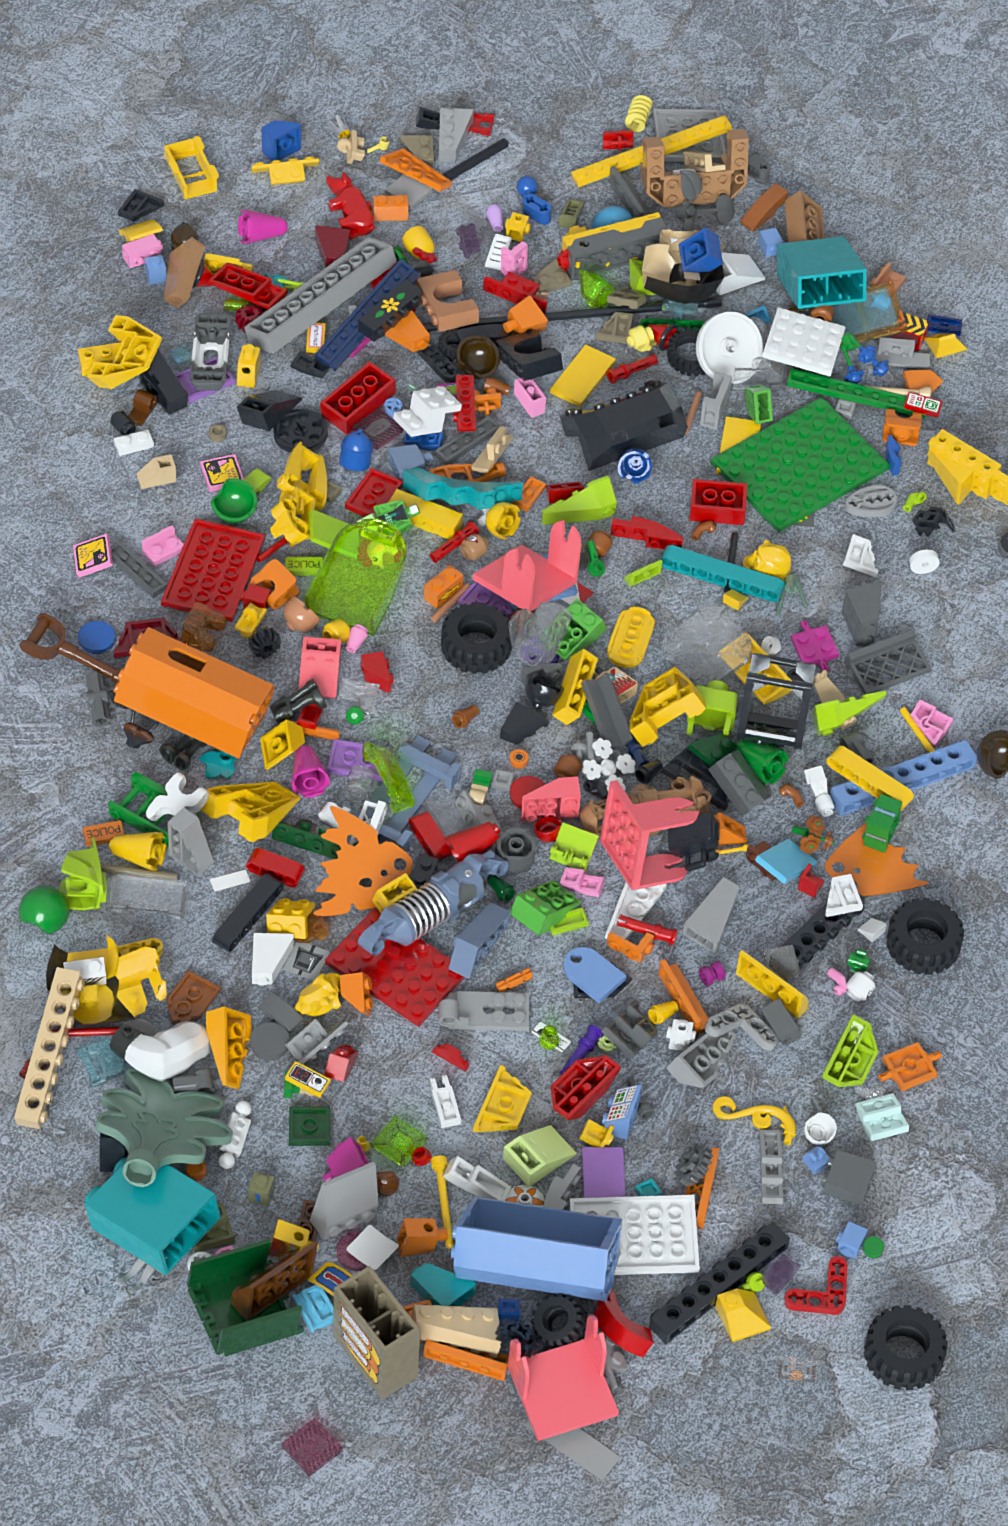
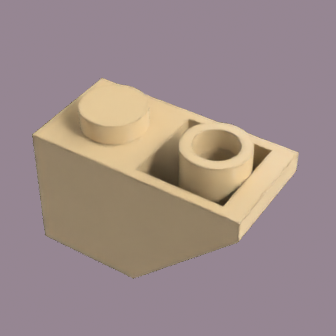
M171 454L153 458L136 473L141 489L177 482L176 466Z

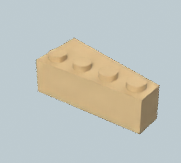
M414 1304L410 1317L420 1328V1340H430L436 1343L444 1342L453 1348L458 1349V1346L471 1349L470 1352L478 1354L480 1351L490 1353V1357L497 1358L501 1347V1341L496 1340L497 1335L495 1334L499 1325L497 1308Z

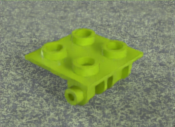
M563 822L555 844L550 849L551 855L549 859L575 869H582L586 872L599 836Z

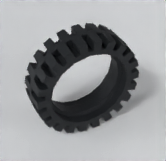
M692 327V330H689V328H685L684 331L682 329L678 330V333L675 332L669 340L667 348L668 362L672 368L675 367V371L678 372L680 370V374L684 375L687 372V376H691L694 373L695 377L699 376V373L702 376L705 375L699 361L687 360L676 351L683 344L696 343L701 328L696 331L695 327Z

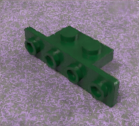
M300 819L294 826L279 822L272 831L271 838L273 840L333 859L338 858L336 851L341 850L338 844L321 837L322 834L326 833L327 829H331L329 826L314 824L308 819Z

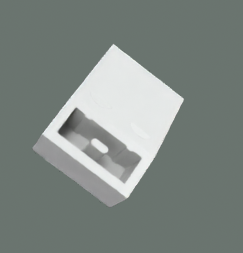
M722 253L724 279L716 290L719 295L765 280V276L749 255Z

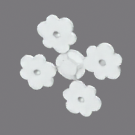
M599 738L592 744V748L595 750L596 756H601L605 760L600 765L595 760H585L582 772L586 774L589 780L599 778L601 772L603 775L609 776L605 781L607 791H609L610 781L618 780L625 791L626 787L623 784L622 778H617L614 773L617 768L623 774H632L635 772L634 766L636 763L634 760H631L629 754H624L623 756L619 755L617 757L618 761L614 764L613 761L607 759L613 753V750L610 748V741Z

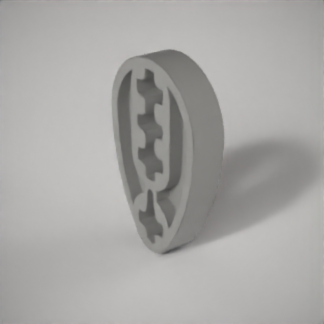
M868 486L856 491L846 499L845 510L849 514L861 517H885L895 510L897 496L887 486Z

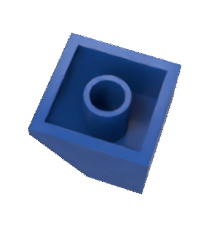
M275 120L261 127L262 153L271 161L282 160L301 150L300 123Z
M706 227L679 243L683 272H710L723 264L719 236Z

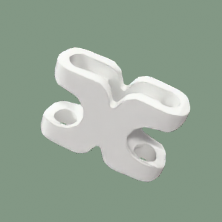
M177 772L165 786L168 795L157 796L148 807L146 817L151 821H157L165 814L175 816L182 808L187 809L189 812L197 813L207 802L209 791L200 787L192 794L186 795L181 793L186 785V779L182 773Z

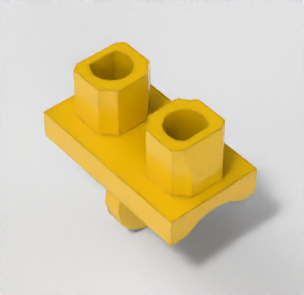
M250 603L243 610L242 616L235 625V630L239 631L241 636L249 639L263 620L267 609L258 608Z

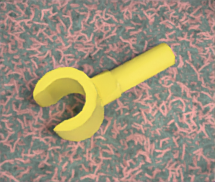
M383 136L380 138L379 144L366 151L370 153L377 149L387 150L390 141L386 142L387 137Z

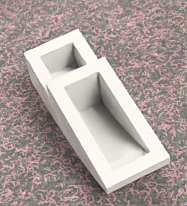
M459 1156L450 1160L442 1176L452 1184L482 1198L505 1201L511 1189V1186L481 1166L477 1165L474 1167Z

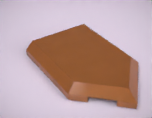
M188 970L166 998L172 1024L201 1018L222 990V987Z

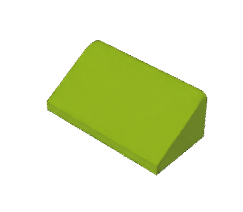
M658 560L624 576V580L632 587L661 573L663 561Z

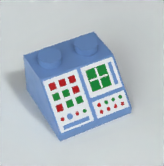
M641 1085L617 1089L615 1096L610 1097L608 1103L610 1110L609 1113H604L602 1124L605 1125L604 1128L606 1129L610 1125L614 1126L612 1134L615 1137L628 1139L640 1103Z

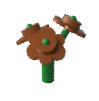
M809 816V819L806 820V826L808 827L806 829L798 826L792 827V833L804 836L800 839L801 845L799 849L804 851L805 854H811L813 851L818 850V845L821 841L824 842V852L827 850V847L831 848L832 844H834L832 831H829L826 838L821 836L825 826L819 816Z

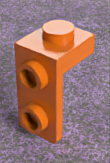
M610 932L607 937V945L612 950L619 951L629 959L641 963L647 954L650 955L655 947L653 944L654 935L647 932L636 946Z

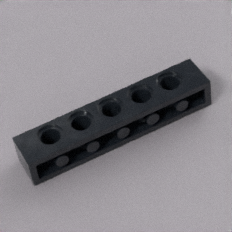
M859 894L863 904L862 910L829 917L825 916L826 903L771 955L769 966L787 980L792 975H797L805 963L808 964L813 959L817 951L821 952L830 939H835L843 927H848L852 919L863 912L865 897Z

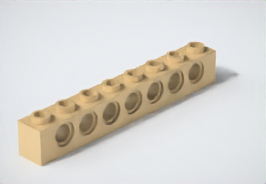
M56 968L14 1116L17 1125L41 1130L42 1123H46L48 1116L46 1111L47 1105L51 1104L53 1099L52 1087L58 1081L57 1069L58 1066H62L64 1058L62 1054L63 1048L67 1047L69 1041L68 1030L69 1028L72 1029L74 1024L73 1012L78 1009L79 991H83L85 980L79 971ZM66 989L71 990V992L67 995L62 994V992ZM60 1008L66 1009L63 1013H56ZM54 1027H61L58 1032L51 1031ZM50 1045L55 1046L54 1050L52 1051L46 1050V1048ZM45 1064H49V1065H50V1067H49L48 1069H46V1070H41V1067H42L43 1065H45ZM39 1083L45 1084L41 1089L35 1088ZM39 1102L36 1108H30L32 1103Z

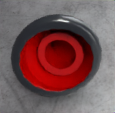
M203 260L200 262L192 288L213 286L209 284V279L214 274Z
M676 324L648 325L653 332L654 340L660 351L667 350L671 336L673 337V334L677 332Z

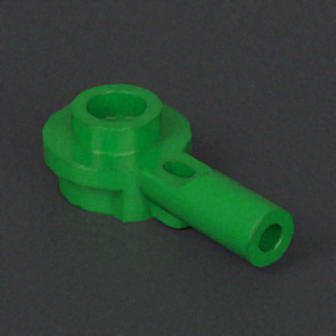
M594 540L587 542L590 554L588 572L591 576L600 577L605 573V566L598 559Z

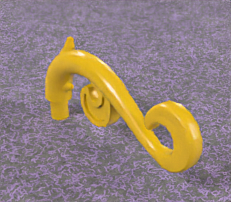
M722 1096L713 1102V1113L719 1119L729 1120L752 1115V1123L756 1128L767 1129L772 1121L770 1115H773L783 1123L780 1126L784 1129L783 1134L785 1137L783 1143L785 1145H791L792 1139L796 1135L795 1121L789 1114L786 1106H783V1109L772 1105H757L727 1114L721 1111L722 1106H729L732 1111L736 1110V1104L731 1098Z

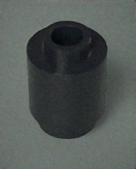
M117 411L112 414L110 424L121 435L132 434L136 431L135 422L124 411Z

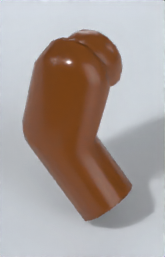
M710 520L698 524L692 532L691 538L697 541L704 531L714 532L716 525Z

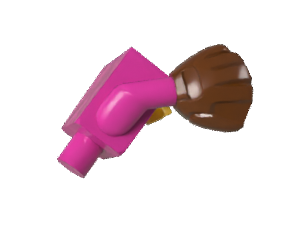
M364 1136L358 1137L357 1141L349 1137L344 1142L337 1144L332 1154L326 1160L330 1171L322 1176L325 1182L369 1164L364 1152L369 1151L370 1144L366 1142ZM384 1171L376 1173L378 1193L386 1197L395 1194L399 1187L398 1177L395 1172Z

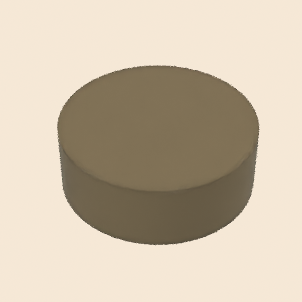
M217 424L209 428V438L212 441L222 442L226 439L227 430L223 425Z

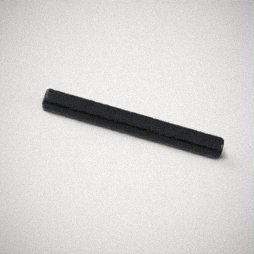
M502 138L444 172L442 175L449 180H453L507 148L509 142Z

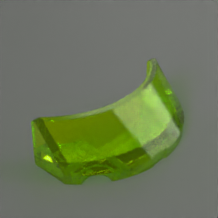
M370 742L363 743L362 755L365 761L374 763L386 785V793L393 801L390 803L393 813L415 806L407 779L390 750L383 745Z

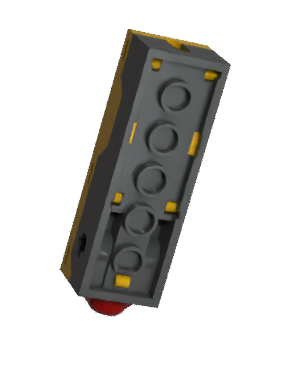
M659 212L567 235L562 237V249L557 256V262L560 268L566 270L570 280L628 266L630 259L644 261L646 246L659 244L660 232L668 230Z

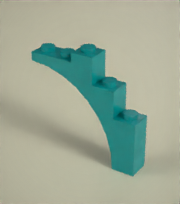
M420 467L403 470V487L424 501L441 498L450 505L469 503L478 510L491 508L499 502L522 500L523 482L520 480L509 482H473L439 476Z

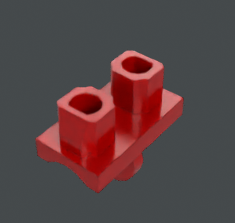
M633 130L604 131L603 149L622 150V148H633Z

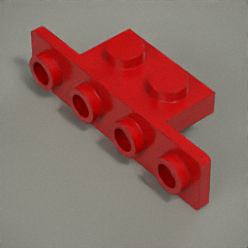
M508 272L501 282L488 276L484 278V291L515 304L531 295L543 313H547L548 302L535 296L540 289L539 283L512 272Z
M456 375V399L462 406L461 411L453 412V422H456L458 431H476L474 376Z

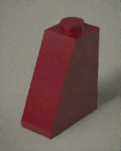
M316 225L315 240L325 268L348 252L350 243L349 229Z

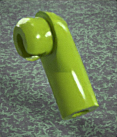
M924 492L910 494L904 503L903 510L910 512L914 505L922 504L927 499V495Z

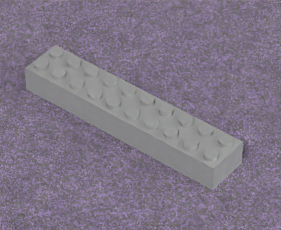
M367 237L245 326L249 344L272 354L278 352L284 345L290 343L299 334H302L310 326L316 324L318 320L328 315L329 312L340 306L344 301L396 264L397 261L392 245Z

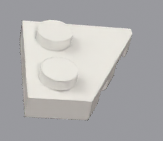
M853 534L843 566L876 578L878 569L874 565L875 557L871 551L870 540Z

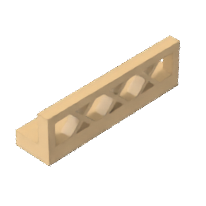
M683 151L685 169H694L702 172L726 170L724 164L712 163L711 154Z

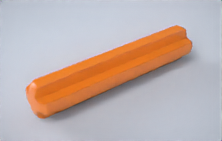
M317 726L315 730L303 728L304 735L328 740H339L340 731L321 726Z

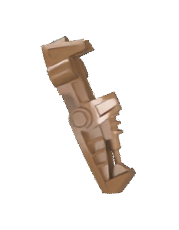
M690 776L689 782L683 777H678L675 781L671 780L670 789L656 791L654 787L648 788L645 784H639L634 786L630 793H626L633 804L679 797L690 800L694 804L683 810H677V812L700 811L699 814L701 815L711 813V794L704 790L701 780ZM607 798L595 803L591 799L580 810V819L585 831L598 835V838L601 836L602 825L597 826V821L604 817ZM659 831L650 832L649 837L657 835Z

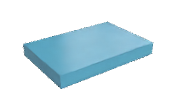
M789 838L759 854L755 859L757 863L783 884L800 876L808 864H811L812 868H814L818 863L809 854L801 851L799 846Z

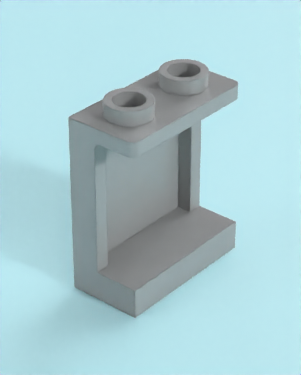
M720 372L714 373L712 398L704 397L702 404L701 426L715 430L718 429L729 401L731 375Z

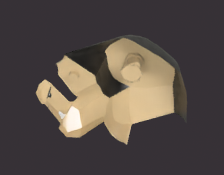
M662 230L660 232L659 244L646 246L642 267L644 289L662 298L682 304L704 301L717 290L723 281V265L710 272H683L679 243L699 231ZM721 244V247H720V248H721V254H722V250H723V247H724L723 244Z

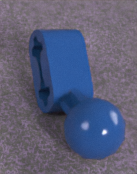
M531 176L521 177L517 182L516 189L519 195L523 196V214L541 225L550 223L551 205L534 195L538 189L536 180Z

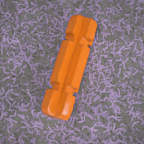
M529 968L521 970V973L517 972L506 977L505 981L500 980L496 982V989L498 992H505L507 988L511 989L523 983V980L528 981L532 979L533 974Z

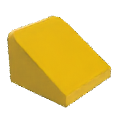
M733 589L723 595V603L737 611L748 599V597Z

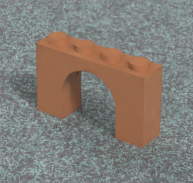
M457 270L421 277L416 281V287L422 290L421 305L425 306L427 316L431 317L433 326H436L439 332L479 323V308L473 299L456 303L438 301L445 297L462 294V279Z

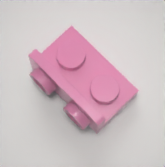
M522 241L517 246H514L512 250L504 246L501 248V273L504 276L508 272L520 276L527 270L528 244Z
M171 525L142 540V553L155 567L180 554L184 544L175 535V528Z

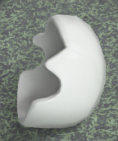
M822 1112L809 1118L804 1126L806 1139L814 1145L821 1146L829 1143L834 1138L837 1130L835 1119L829 1114Z

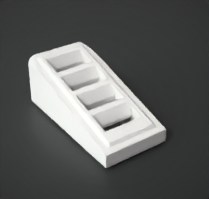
M495 234L485 267L501 270V248L504 246L509 250L511 249V237Z

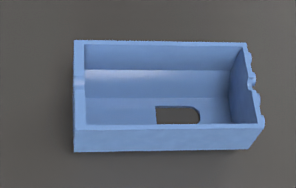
M474 1196L471 1203L467 1204L466 1211H463L462 1218L458 1219L457 1226H454L453 1238L456 1239V1242L451 1250V1258H454L453 1266L456 1278L606 1301L614 1284L615 1275L612 1274L615 1273L619 1259L622 1219Z

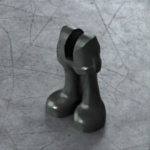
M312 678L307 681L305 686L288 697L283 696L270 706V710L274 714L275 721L279 723L286 719L294 718L298 711L308 705L315 704L320 709L326 708L327 705L315 680Z
M184 734L175 746L164 743L159 748V751L169 764L174 762L177 769L186 770L191 764L190 758L199 748H203L207 744ZM191 743L190 747L183 753L182 750Z

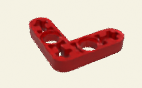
M840 1256L830 1259L827 1271L826 1292L790 1289L785 1294L784 1305L793 1311L831 1315L841 1314L846 1304L847 1261ZM835 1264H839V1267H840L839 1275H835V1273H836ZM834 1281L840 1282L842 1288L834 1289L831 1283ZM834 1296H838V1307H834ZM792 1297H796V1303L792 1302ZM803 1297H806L805 1304H802ZM817 1298L820 1300V1305L813 1306L809 1300Z

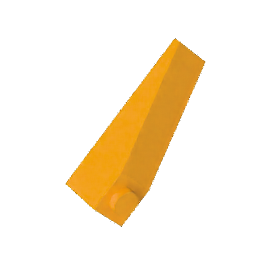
M227 1007L207 1011L206 1032L222 1085L239 1089L244 1070L242 1065L243 1057L247 1056L246 1044L247 1041H250L251 1015Z

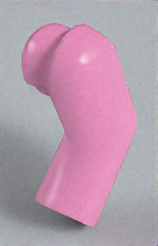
M830 968L827 975L837 983L834 986V993L841 996L847 992L846 978L835 968Z

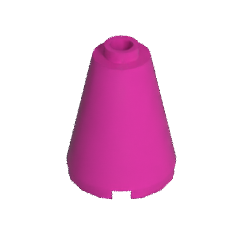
M247 209L240 211L243 214L238 218V234L243 238V240H240L242 244H250L282 236L287 231L288 225L284 218Z
M301 746L295 751L291 785L297 795L299 793L306 798L316 797L324 793V789L327 785L328 787L330 785V778L313 748Z

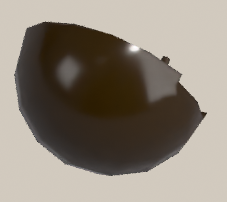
M483 335L465 337L459 343L455 353L459 369L466 375H473L474 379H483L491 376L497 370L500 363V353L497 346Z
M998 730L987 734L982 738L977 748V762L985 774L995 779L1002 778L1008 772L1007 730Z

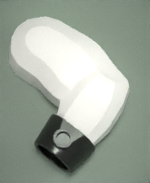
M190 1021L178 1023L169 1030L157 1033L154 1037L146 1036L143 1032L130 1025H122L113 1035L109 1045L110 1049L126 1063L128 1062L139 1072L158 1081H164L183 1073L196 1061L206 1057L211 1051L206 1028L197 1022Z

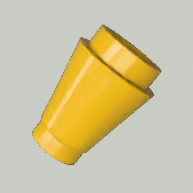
M675 1001L653 1005L648 1010V1016L652 1023L662 1024L677 1012L679 1008Z

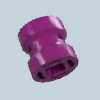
M719 961L712 962L710 966H703L698 970L700 979L705 986L712 985L714 981H721L726 977L724 968Z

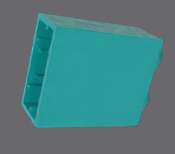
M844 236L777 244V277L798 309L866 301L867 269Z
M127 1157L122 1158L116 1164L113 1175L102 1186L93 1187L86 1196L84 1205L91 1228L159 1272L167 1275L221 1219L215 1193L168 1164L158 1169L152 1184L145 1187L134 1186L123 1176V1166Z

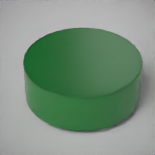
M871 1236L864 1241L863 1252L866 1256L878 1258L883 1254L884 1243L880 1238Z

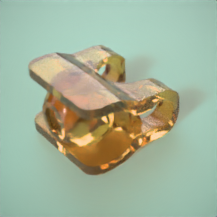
M196 602L183 624V632L180 639L185 641L188 646L211 652L216 645V640L205 630L221 631L224 629L227 619L224 615L213 611L208 606Z

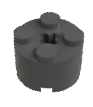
M509 828L505 830V833L499 835L496 854L509 863L508 872H528L535 860V838L523 828Z

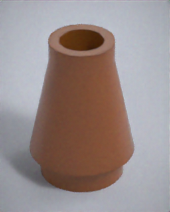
M486 377L483 391L486 392L490 388H495L497 393L508 396L510 385L493 377Z
M473 704L455 711L452 716L453 724L457 728L467 727L475 716L479 714L478 707Z

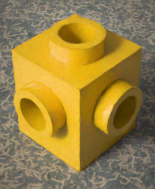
M512 212L510 219L507 218L505 223L506 236L511 237L512 240L522 242L525 235L530 232L529 216Z

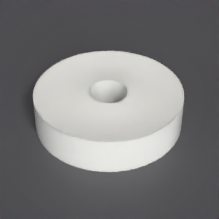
M933 550L918 551L909 559L911 570L918 574L932 572L940 563L938 554Z

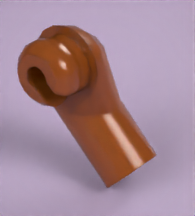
M783 784L779 788V793L783 797L788 794L792 797L796 807L804 805L805 802L798 789L790 784Z

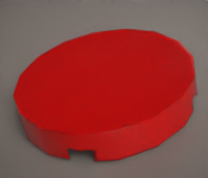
M523 776L516 779L510 787L511 802L521 809L522 796L546 784L534 776Z

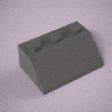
M739 750L728 754L708 769L741 817L771 797Z

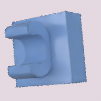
M819 1146L802 1156V1161L814 1174L827 1167L830 1159L822 1147Z

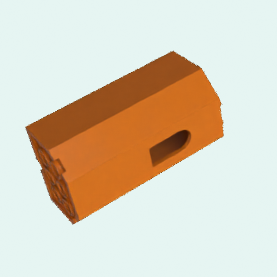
M148 627L145 633L141 632L136 642L137 645L133 644L129 654L131 656L126 662L125 669L122 668L118 675L120 682H117L113 691L116 693L114 701L239 759L251 740L253 733L257 730L267 713L275 686Z

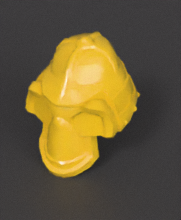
M765 539L763 544L758 547V550H755L743 559V567L785 581V577L790 575L791 555L785 546L772 544L769 540Z

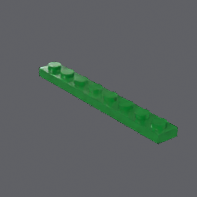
M795 369L790 370L787 382L789 387L881 409H894L895 412L911 416L915 412L904 408L907 398L905 395ZM922 414L921 418L925 419L926 415Z

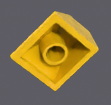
M286 719L260 738L266 770L272 768L305 743L303 727Z
M734 1289L717 1295L715 1307L732 1342L771 1329L754 1292Z

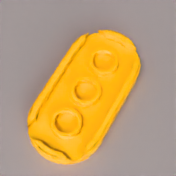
M630 607L629 610H623L619 614L607 649L608 658L614 665L622 668H632L643 661L655 625L654 617L651 616L648 610L642 607Z

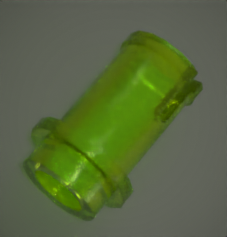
M225 299L226 311H237L242 305L247 307V301H244V299Z

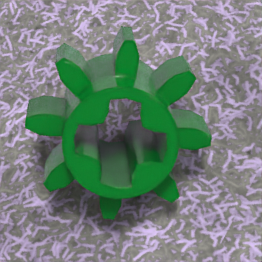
M858 948L857 952H851L847 963L848 966L852 967L851 972L867 971L871 960L870 957L866 956L867 951Z

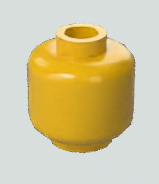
M336 619L323 627V638L340 639L341 644L348 641L350 627L345 621Z

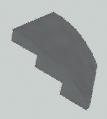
M637 1000L633 1001L601 1031L629 1059L634 1057L658 1033L647 1014L640 1012Z

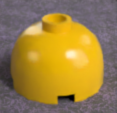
M496 503L486 514V527L489 532L495 537L504 540L509 535L513 536L520 524L521 517H518L520 509L511 503Z

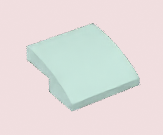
M894 1093L856 1103L857 1112L870 1141L909 1131V1125L901 1113V1105Z

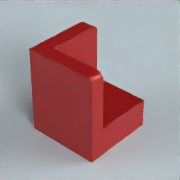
M808 864L800 876L798 890L815 898L823 887L825 880L811 874L812 865Z

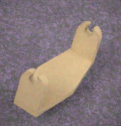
M823 670L822 673L814 676L813 685L821 703L838 699L842 703L846 700L844 695L827 677V670ZM856 716L847 719L841 729L845 730L854 725L857 721Z

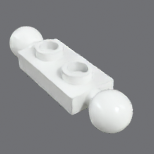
M247 1101L238 1102L235 1106V1112H232L229 1116L227 1125L233 1131L232 1141L228 1145H220L219 1150L225 1152L219 1157V1165L223 1169L232 1168L235 1164L234 1157L238 1158L241 1155L251 1120L245 1118L251 1113V1105Z

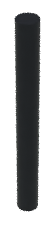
M736 532L731 534L728 563L735 564L739 536ZM729 580L727 581L726 586L724 587V592H728L731 590V588L729 587Z

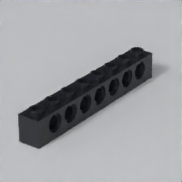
M774 1222L767 1226L763 1225L755 1236L748 1237L741 1247L731 1250L727 1258L722 1262L720 1260L717 1261L708 1273H702L694 1284L684 1287L680 1295L676 1298H670L661 1310L656 1309L650 1316L649 1328L667 1345L715 1307L717 1295L739 1288L746 1282V1278L750 1273L759 1272L788 1249L790 1237ZM699 1292H706L707 1294L702 1295ZM684 1304H690L692 1306L686 1307L684 1306ZM668 1316H675L676 1319H670Z

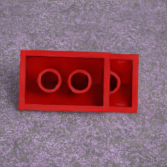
M226 263L209 279V284L265 310H269L284 299L287 294V289L272 284V278L230 263Z

